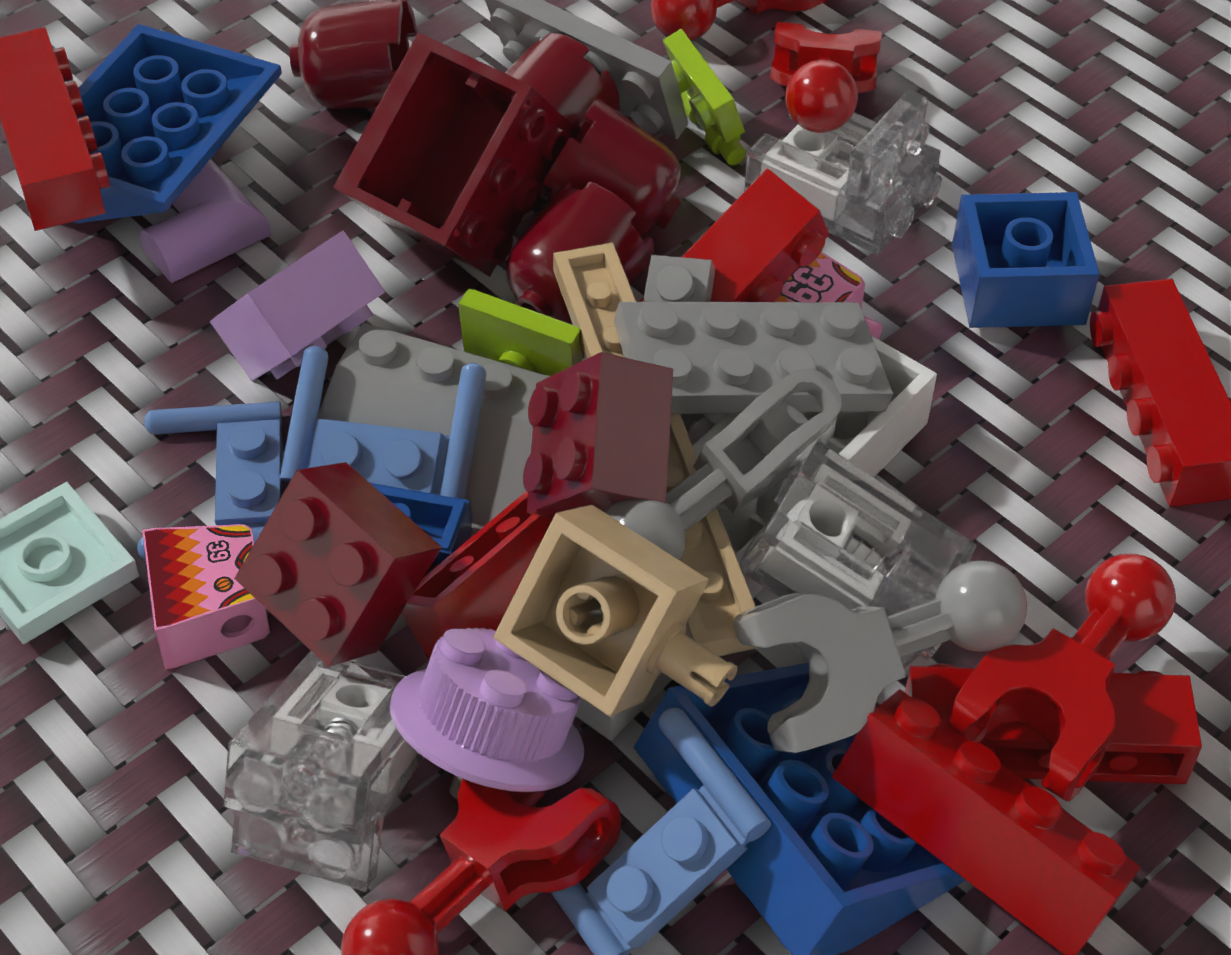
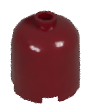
M373 0L330 5L316 9L305 19L300 29L298 44H292L290 47V66L294 77L302 78L303 85L313 101L323 107L339 110L377 108L410 48L408 37H416L418 33L414 12L409 0Z
M549 33L541 41L532 44L505 73L533 86L573 125L569 132V138L575 139L586 120L584 118L585 113L597 98L619 112V93L609 71L605 70L599 75L593 65L584 58L589 52V49L584 44L567 35Z
M597 98L585 113L584 118L586 120L575 139L572 137L568 139L545 177L539 198L550 203L565 184L571 183L572 188L583 190L591 182L615 193L636 212V216L631 220V224L639 232L641 238L648 233L654 224L665 229L683 201L673 195L681 178L680 164L676 154L664 143Z
M591 182L583 190L572 188V184L567 183L517 241L506 261L507 283L518 306L573 325L553 271V253L613 243L631 286L650 265L651 255H654L652 237L648 236L642 240L639 232L631 224V220L636 216V212L615 193Z

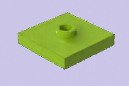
M468 289L458 303L464 352L547 376H552L583 361L581 329L577 326L474 289Z

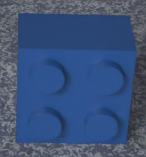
M1077 192L961 195L952 249L969 328L1086 325L1100 274Z

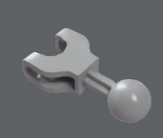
M801 368L791 372L756 398L724 430L704 445L693 465L696 472L666 494V503L654 500H623L614 503L605 513L681 561L686 545L685 531L722 503L734 514L751 500L773 489L804 464L816 447L817 438L826 432L840 412L842 399L839 390L830 378L816 369ZM807 392L816 397L820 406L819 414L807 420L794 407L786 405L787 398L790 395Z
M971 561L959 565L945 576L938 587L935 600L888 617L884 607L860 606L849 610L839 601L829 597L800 593L784 595L738 614L734 618L733 625L738 640L742 645L769 648L779 644L791 643L799 647L808 661L809 683L802 698L784 710L772 714L768 721V733L773 749L797 753L858 733L868 721L867 716L869 713H873L877 697L884 687L906 677L901 657L949 640L963 649L974 652H989L990 650L1007 645L1018 635L1024 625L1027 615V598L1020 581L1007 568L990 561Z

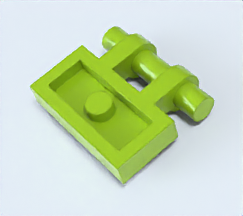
M680 29L663 39V43L673 65L686 115L692 123L700 124L706 132L704 136L705 142L714 154L721 153L729 165L739 164L746 156V151L740 144V135L745 133L734 98L684 31Z

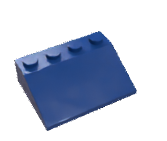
M137 24L78 87L85 115L78 116L77 118L89 117L98 148L97 151L89 152V154L101 152L111 187L100 189L105 214L74 222L84 223L166 212L281 76V65Z
M808 663L736 675L731 681L726 678L723 682L730 686L714 706L707 705L702 698L682 685L669 687L633 747L654 774L658 783L664 787L676 804L693 788L699 790L703 783L659 728V718L664 711L669 708L682 709L771 821L768 831L760 838L747 843L745 846L748 849L726 870L778 936L782 945L792 955H837L849 951L966 881V879L832 778L833 773L857 733L850 737L797 753L773 749L768 733V721L772 714L784 710L802 698L809 683Z

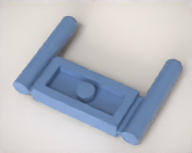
M310 346L304 350L280 480L290 483L295 472L299 469L347 462L369 483L459 499L466 498L487 375L483 366L477 363H469L461 369L450 436L440 432L327 419L317 420L328 363V353L319 346Z
M281 402L149 411L145 415L144 425L146 430L153 435L217 430L215 524H245L252 528L255 543L283 495V481L280 480L283 464ZM142 537L138 542L137 551L140 558L146 561Z
M669 708L664 711L659 718V728L700 779L703 786L699 790L693 788L587 887L588 893L580 883L560 891L551 892L594 955H630L629 952L635 947L640 949L748 849L745 846L747 843L760 838L771 826V821L680 708Z

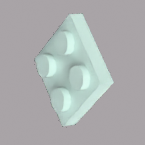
M68 482L61 484L0 518V616L23 645L139 577L134 558Z

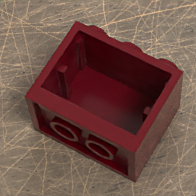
M418 32L333 188L381 221L490 277L495 267L508 256L513 244V234L524 214L530 212L536 205L541 192V183L552 163L555 162L567 143L569 132L573 125L533 86Z

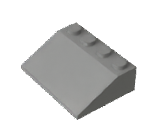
M363 323L336 365L317 420L327 419L440 432L443 435L450 436L461 369L469 363H477L485 368L487 375L465 500H470L472 508V537L526 491L523 484V472L526 461L531 454L533 426L528 419V405L531 395L536 389V383L550 376Z

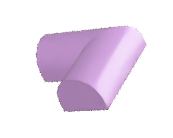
M211 159L172 204L180 213L147 227L140 232L143 251L171 283L271 236L270 225L266 217Z

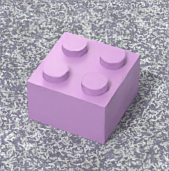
M342 230L248 292L213 318L210 323L251 381L269 370L277 380L301 365L306 348L319 346L325 349L329 343L341 335H345L374 314L367 304L385 293V290L344 230Z

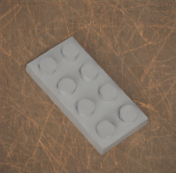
M485 0L491 15L490 21L497 30L503 45V54L512 64L532 44L541 41L547 34L567 35L584 44L589 49L584 58L593 65L599 75L605 70L609 71L619 93V112L631 117L642 129L650 133L660 131L677 140L689 124L670 60L544 0Z
M859 302L618 303L614 322L623 356L629 359L673 368L671 414L741 413L761 394L791 372L801 368L816 369L834 382L842 399L840 412L886 411L892 398V389ZM807 392L794 393L787 398L786 405L794 407L799 412H820L817 398Z

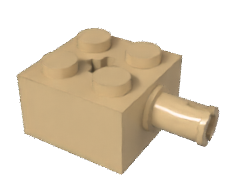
M594 505L555 514L493 636L495 640L609 717L644 702L660 672L702 698L704 703L709 706H714L723 697L730 686L723 681L726 678L730 681L733 680L737 672L735 664L725 661L685 635V625L706 588L709 579Z

